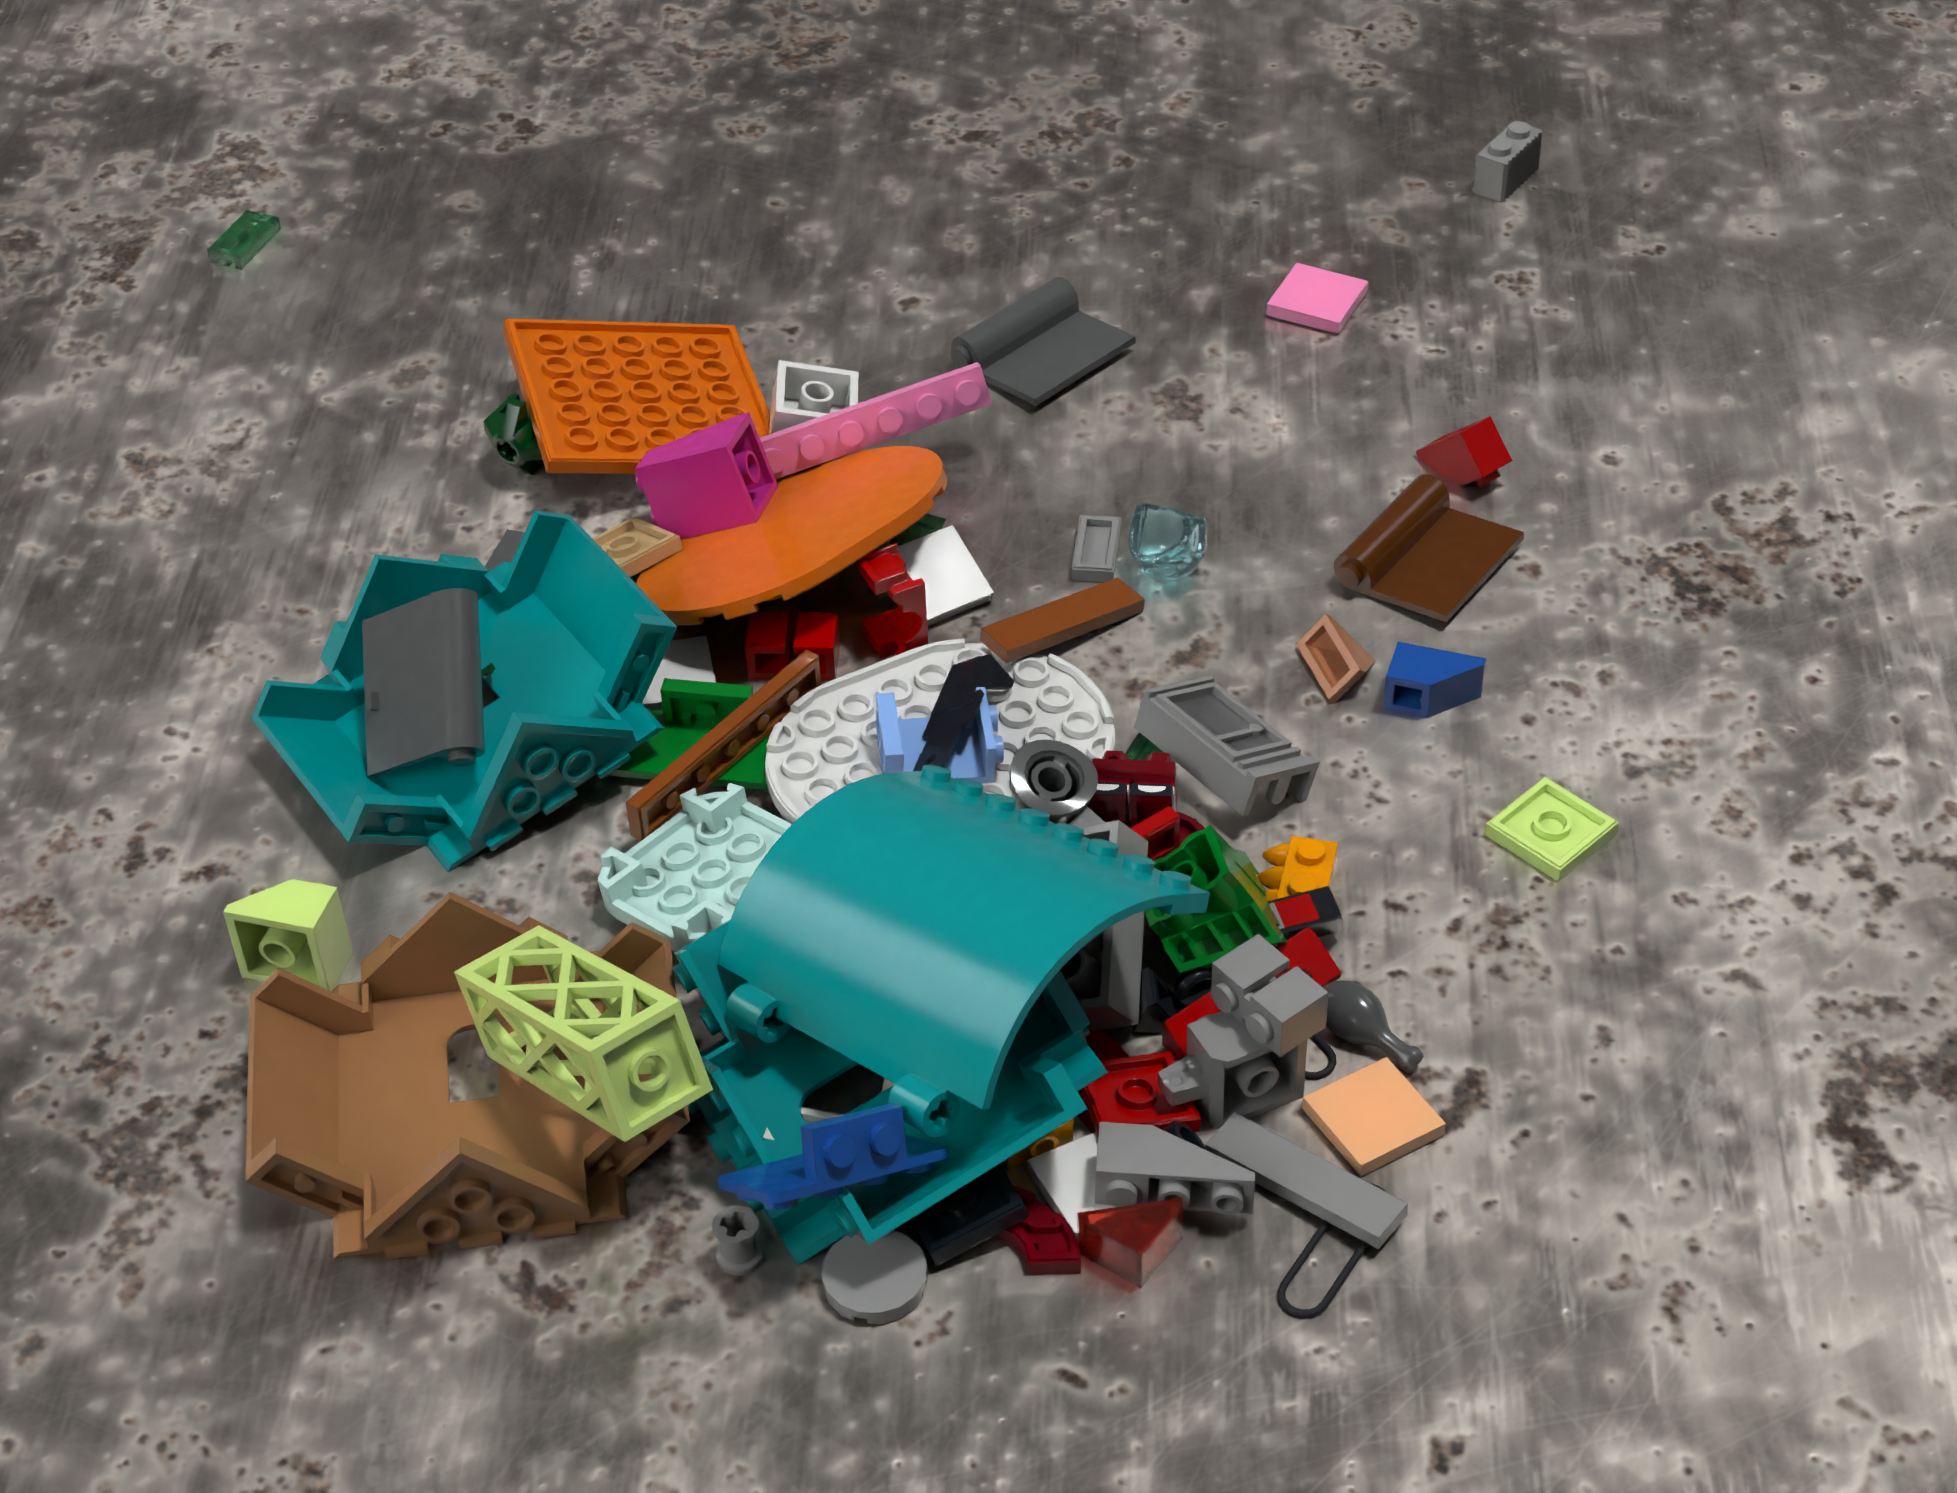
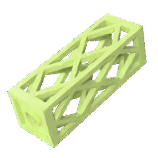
M540 925L454 971L487 1056L624 1142L713 1090L679 999ZM543 965L549 983L511 985L514 966ZM576 971L585 982H574ZM497 973L495 983L487 979ZM589 998H599L607 1009L601 1014ZM556 1000V1005L554 1009L545 1013L526 1001ZM637 1005L642 1009L639 1013H637ZM498 1011L515 1031L508 1033L495 1018ZM524 1045H527L526 1054L521 1049ZM558 1046L568 1059L559 1060L552 1050ZM638 1074H651V1077L640 1081ZM573 1076L584 1077L585 1089L582 1088Z

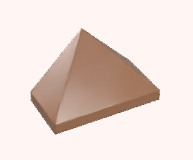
M1325 614L1296 643L1326 696L1334 703L1375 662V659L1328 614Z

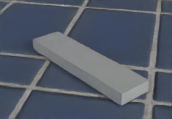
M1236 1112L1230 1116L1205 1144L1207 1151L1254 1172L1255 1183L1377 1249L1384 1244L1408 1215V1203Z

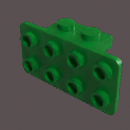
M664 678L660 689L663 711L650 709L648 711L665 729L630 751L631 759L609 773V775L654 779L753 695V686ZM770 734L711 785L727 787L729 783L747 789L768 790L765 760Z

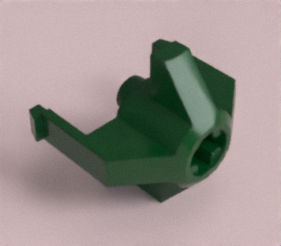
M514 393L508 396L484 420V430L495 452L504 462L524 474L532 475L544 462L527 412L526 402L520 401L519 395Z

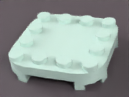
M729 783L727 792H712L700 796L697 795L694 787L679 796L683 808L680 813L626 853L610 846L600 857L602 869L598 876V883L606 910L616 919L627 925L634 922L670 940L671 950L674 952L730 920L740 896L755 869L775 842L792 825L748 802L745 789L742 786Z

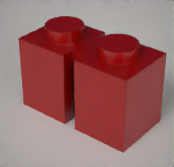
M790 612L751 613L745 643L748 680H771L790 664L792 646L794 654H798V656L806 649L819 656L821 680L831 681L836 679L840 651L838 613L798 612L797 619H790Z

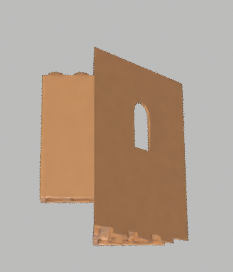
M449 892L401 939L389 935L361 962V982L339 984L331 992L278 968L250 995L245 1182L332 1217L333 1259L385 1252L386 1260L429 1254L430 1245L459 1241L461 1250L503 1244L502 1235L533 1231L534 1239L576 1234V1225L628 1218L625 1177L690 1122L688 1105L624 1142L499 1063V1096L450 1102L449 1044L460 1033L476 1029L454 971L538 925L568 940L567 935L529 916L520 925H517ZM631 922L600 951H589L677 998L670 940ZM543 965L514 966L511 985L549 983ZM576 971L574 982H585ZM497 973L487 979L495 983ZM589 998L601 1014L607 1009L599 998ZM556 1000L526 1001L545 1013L554 1009L556 1005ZM637 1005V1013H639L642 1009ZM498 1011L495 1018L508 1033L515 1031ZM527 1045L521 1047L525 1054ZM558 1046L552 1050L559 1060L568 1059ZM638 1074L639 1080H646L651 1077V1074ZM573 1076L582 1088L585 1089L584 1077Z

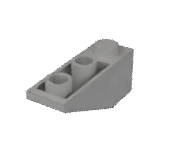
M1100 1122L1096 1161L1095 1204L1112 1205L1120 1208L1134 1206L1164 1208L1170 1211L1196 1210L1218 1212L1221 1214H1253L1254 1172L1153 1125Z

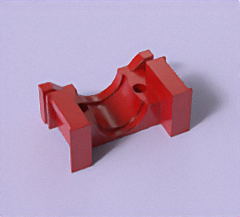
M897 543L872 551L858 560L857 570L873 592L878 595L888 591L891 599L898 604L896 609L861 620L862 634L869 640L879 654L880 659L892 654L895 656L928 644L925 582L922 578L913 581L906 570V563L898 554Z

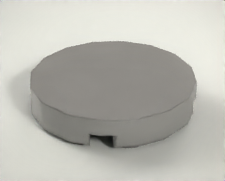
M892 1230L870 1245L857 1235L851 1238L846 1235L832 1245L823 1259L822 1288L828 1304L842 1317L853 1321L854 1317L867 1319V1324H883L902 1318L918 1306L923 1297V1290L927 1285L928 1271L927 1262L921 1247L903 1233Z

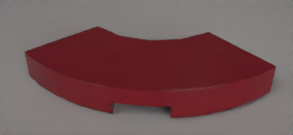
M1014 1186L1030 1217L994 1236L1011 1243L1025 1259L1028 1274H1080L1081 1255L1079 1245L1073 1230L1060 1213H1054L1049 1207L1036 1200V1194Z

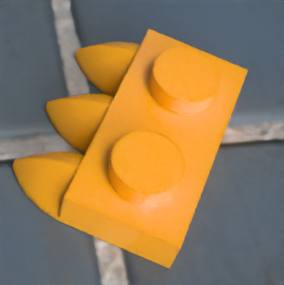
M1291 836L1290 843L1279 844L1264 851L1263 857L1269 863L1276 866L1257 874L1260 882L1270 888V890L1265 892L1267 901L1326 886L1330 888L1337 859L1338 842Z

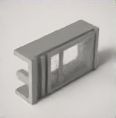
M1212 676L1146 689L1140 702V709L1134 728L1160 750L1169 753L1176 763L1241 816L1250 814L1259 785L1269 781L1270 784L1266 798L1271 803H1280L1287 791L1299 801L1307 800L1320 761L1314 756L1304 757L1300 754L1301 749L1292 747V742L1216 684Z

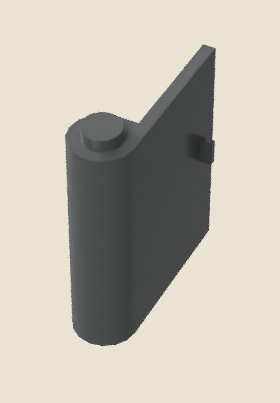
M1056 277L954 338L951 342L950 354L953 363L958 368L978 362L981 365L986 382L1036 406L1134 345L1136 339L1135 336L1079 311V301L1074 287L1066 279Z
M463 588L444 589L363 620L367 776L375 778L435 756L448 759V764L454 766H467L476 763V757H480L485 753L478 594L475 591Z

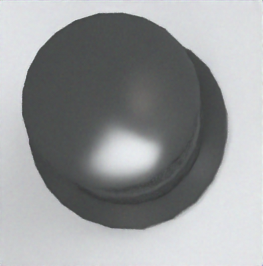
M1046 739L1026 743L1014 755L1009 771L1010 785L1013 791L1011 797L1016 799L1015 806L1021 809L1030 808L1046 812L1050 815L1049 821L1055 824H1068L1077 813L1090 804L1097 790V770L1092 761L1077 748L1060 741Z

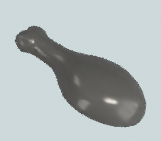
M1344 980L1331 982L1324 987L1329 992L1326 1027L1336 1037L1351 1044L1379 1047L1396 1060L1401 1071L1409 1074L1416 1070L1417 1065L1424 1058L1422 1051L1416 1046L1406 1045L1391 1032L1384 1008L1378 997L1371 990L1360 984Z

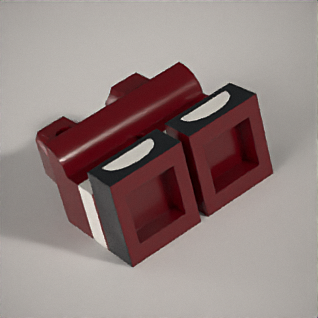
M1106 750L1102 759L1092 758V763L1097 770L1098 784L1096 794L1088 807L1105 823L1119 820L1128 826L1131 816V827L1168 806L1176 811V762L1171 760L1169 753L1152 752L1147 756L1146 760H1129V756L1123 751Z

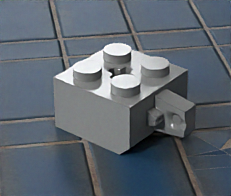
M1221 1011L1205 1015L1187 1025V1056L1158 1072V1087L1172 1106L1194 1101V1104L1210 1125L1221 1127L1234 1112L1247 1119H1251L1303 1098L1307 1040L1279 1057L1266 1044H1261L1254 1040L1248 1032L1245 1022L1241 1024L1230 1013L1227 1014Z

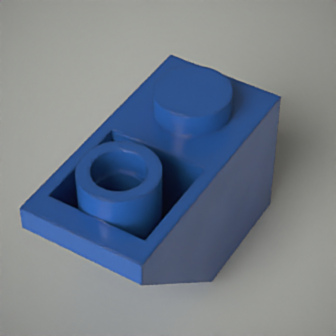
M1398 642L1386 675L1383 709L1429 718L1481 698L1486 658Z

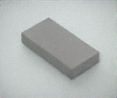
M1079 516L1071 567V581L1104 583L1115 578L1122 517Z

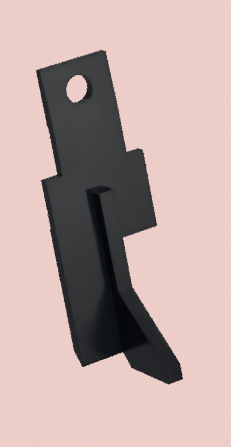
M991 654L978 656L952 665L922 738L926 741V744L918 757L913 771H922L923 766L929 765L933 760L935 761L931 765L945 768L963 728L972 725L983 699V691L981 689L976 690V687H985L986 690H1006L1013 687L1015 681Z

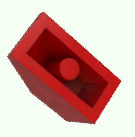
M1491 416L1450 432L1415 451L1421 461L1459 487L1476 481L1478 487L1499 478L1501 474L1498 469L1513 461Z

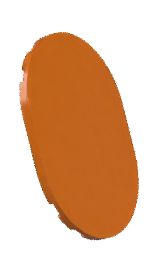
M888 446L853 452L776 480L778 488L757 522L682 539L683 549L643 570L636 584L675 625H699L704 622L703 617H714L723 614L725 619L728 620L757 612L759 610L757 603L763 601H772L783 597L784 601L789 600L838 574L924 517L935 505L933 498L942 495L947 486V476L942 460L936 453L926 448Z

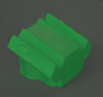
M1209 825L1204 830L1192 833L1182 842L1180 847L1164 858L1154 860V868L1160 871H1174L1191 877L1192 885L1210 893L1206 913L1170 915L1157 908L1144 911L1150 928L1161 938L1165 951L1180 973L1188 974L1201 968H1212L1213 962L1257 934L1274 947L1288 943L1277 926L1280 925V922L1267 901L1265 893L1267 891L1256 876L1259 872L1245 851L1233 849L1212 825Z

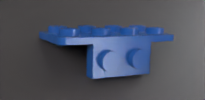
M889 1103L802 1125L800 1129L803 1154L723 1174L718 1177L720 1189L737 1194L738 1200H756L765 1203L766 1209L783 1210L797 1206L798 1198L810 1195L818 1198L840 1195L843 1193V1186L854 1183L865 1186L885 1183L888 1181V1174L900 1171L902 1173L914 1174L929 1171L932 1169L931 1163L948 1158L947 1146L905 1135L902 1106Z

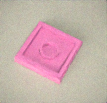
M1296 263L1268 301L1266 315L1339 334L1367 294L1368 281Z

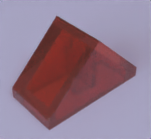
M1182 1198L1077 1213V1242L1080 1254L1135 1286L1142 1288L1183 1240L1184 1206Z

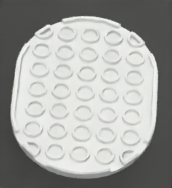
M964 638L939 641L908 650L833 679L814 688L790 706L791 711L781 722L775 724L769 736L765 760L766 784L769 795L781 816L787 822L793 824L807 810L842 787L867 777L882 774L876 734V693L894 692L898 719L931 717L932 710L952 665L978 656L991 654L1015 681L1013 687L1006 690H986L988 705H996L998 731L993 733L994 736H1002L1004 761L1003 763L996 764L995 782L980 783L983 785V792L1012 796L1013 791L1009 778L1012 759L1019 748L1035 740L1060 741L1077 748L1091 761L1092 758L1102 759L1106 750H1115L1114 716L1107 699L1097 685L1081 670L1050 653L1046 657L1042 654L1032 653L1005 663L983 643L965 644Z

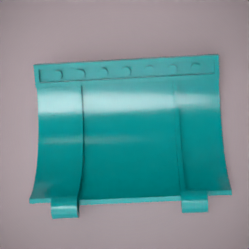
M924 765L922 771L883 773L851 783L825 797L798 818L770 848L744 888L723 939L718 965L748 980V983L737 987L727 1001L726 1016L731 1024L765 1043H774L780 1040L788 1032L790 1026L802 1031L895 1083L890 1091L888 1104L902 1106L905 1123L930 1137L936 1138L946 1134L957 1120L959 1101L955 1095L982 1110L990 1109L1003 1063L1024 1019L1049 982L1082 947L1115 923L1151 908H1157L1170 915L1206 913L1210 893L1192 885L1191 877L1174 871H1160L1154 868L1155 862L1152 859L1139 855H1124L1118 852L1119 845L1102 839H1088L1083 836L1084 830L1080 827L1063 823L1055 824L1049 821L1050 815L1046 812L1030 808L1021 809L1015 806L1016 799L1002 794L983 792V785L978 782L954 779L950 777L951 771L947 768Z

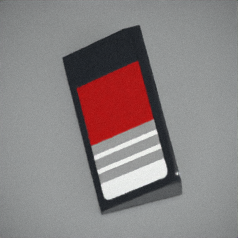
M1329 886L1268 901L1271 910L1280 922V925L1277 926L1286 940L1307 927L1311 928L1318 938L1342 932L1343 918Z

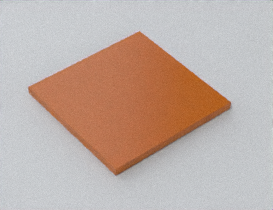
M504 319L503 334L547 473L635 474L636 466L647 451L747 412H750L759 438L769 435L770 411L735 325Z

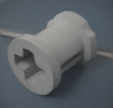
M730 1206L725 1210L719 1211L712 1222L713 1235L719 1242L716 1249L718 1266L724 1272L731 1275L742 1276L756 1270L763 1260V1248L760 1241L756 1238L760 1229L759 1219L754 1215L753 1210L748 1207Z

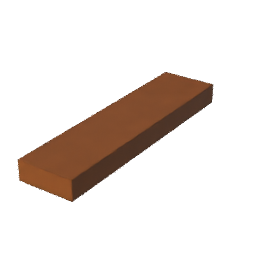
M1117 577L982 627L980 641L1005 663H1009L1141 613L1144 609L1145 599Z

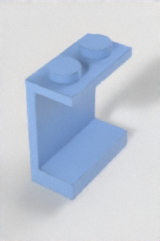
M976 687V690L981 689L983 691V699L972 725L963 728L945 768L951 771L950 777L954 779L992 783L995 782L996 764L1003 763L1004 761L1002 736H994L993 733L998 731L996 705H988L985 687ZM894 692L876 693V734L882 774L913 771L918 757L926 744L922 736L930 720V717L898 719Z

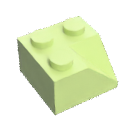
M291 879L230 903L223 911L242 978L265 982L280 968L332 992L353 955L337 887L323 883Z

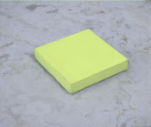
M1544 777L1488 821L1485 827V836L1559 882L1617 835L1619 822L1547 777Z

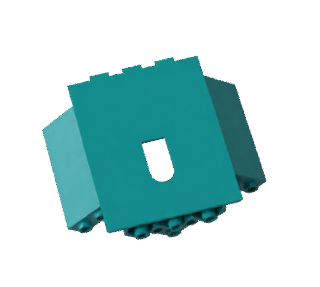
M534 510L512 562L505 561L490 571L477 558L441 554L437 562L375 554L347 622L335 621L320 656L328 674L313 684L267 680L251 719L348 843L427 846L446 871L449 872L485 847L493 851L522 832L523 829L520 824L541 810L548 815L578 795L574 788L595 774L602 779L631 759L630 751L665 729L642 702L677 626L570 515ZM452 588L475 591L478 594L481 670L490 663L495 667L489 678L484 676L482 679L498 696L497 700L483 708L484 755L476 757V763L467 766L448 764V759L435 756L375 778L367 776L362 621L427 596L431 592Z
M728 920L674 952L679 964L672 969L687 993L695 989L704 1007L699 1009L698 1013L710 1034L714 1036L720 1032L723 1036V1039L700 1052L713 1090L688 1105L689 1112L692 1115L699 1110L713 1131L711 1135L707 1136V1139L720 1161L724 1163L731 1159L736 1169L742 1170L803 1154L800 1126L810 1124L801 1115L802 1104L806 1097L859 1063L793 1026H790L788 1032L777 1042L765 1043L728 1021L726 1004L730 995L737 987L748 983V980L718 965L723 939L730 922ZM1059 970L1045 987L1019 1028L1003 1063L990 1109L982 1110L955 1095L959 1101L957 1120L946 1134L936 1138L930 1137L904 1122L905 1135L947 1146L948 1158L931 1163L932 1169L926 1172L907 1174L899 1171L888 1174V1181L882 1184L865 1186L854 1183L843 1186V1193L837 1196L818 1198L810 1195L798 1198V1205L789 1209L769 1210L765 1208V1203L756 1200L747 1201L754 1213L761 1209L764 1210L798 1265L846 1235L850 1238L857 1235L870 1245L1087 1109L1078 1091L1108 1072L1087 1044L1085 1037L1090 1032L1086 1026L1091 1023L1062 972ZM893 1086L847 1114L888 1104L889 1094ZM766 1128H768L774 1140L763 1139Z

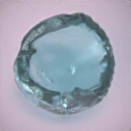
M1141 503L1136 507L1130 523L1128 537L1130 555L1138 565V568L1152 579L1160 581L1182 579L1191 574L1204 557L1208 536L1207 522L1205 518L1178 509Z

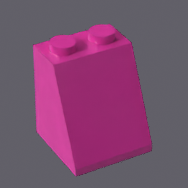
M750 412L732 417L649 450L635 468L636 483L640 491L645 493L648 499L653 524L679 535L681 540L757 522L778 488Z

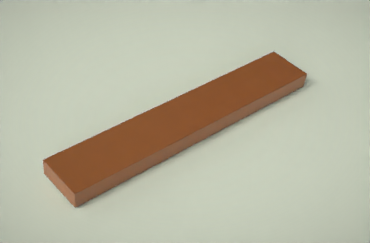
M806 649L626 801L630 835L642 841L683 809L679 797L681 794L695 787L697 795H699L768 736L775 724L781 722L791 711L790 706L795 701L821 685L819 656Z

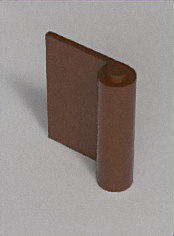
M1423 474L1418 476L1337 557L1333 568L1338 581L1346 588L1447 622L1524 540V532L1451 509L1450 497L1445 485L1438 478Z

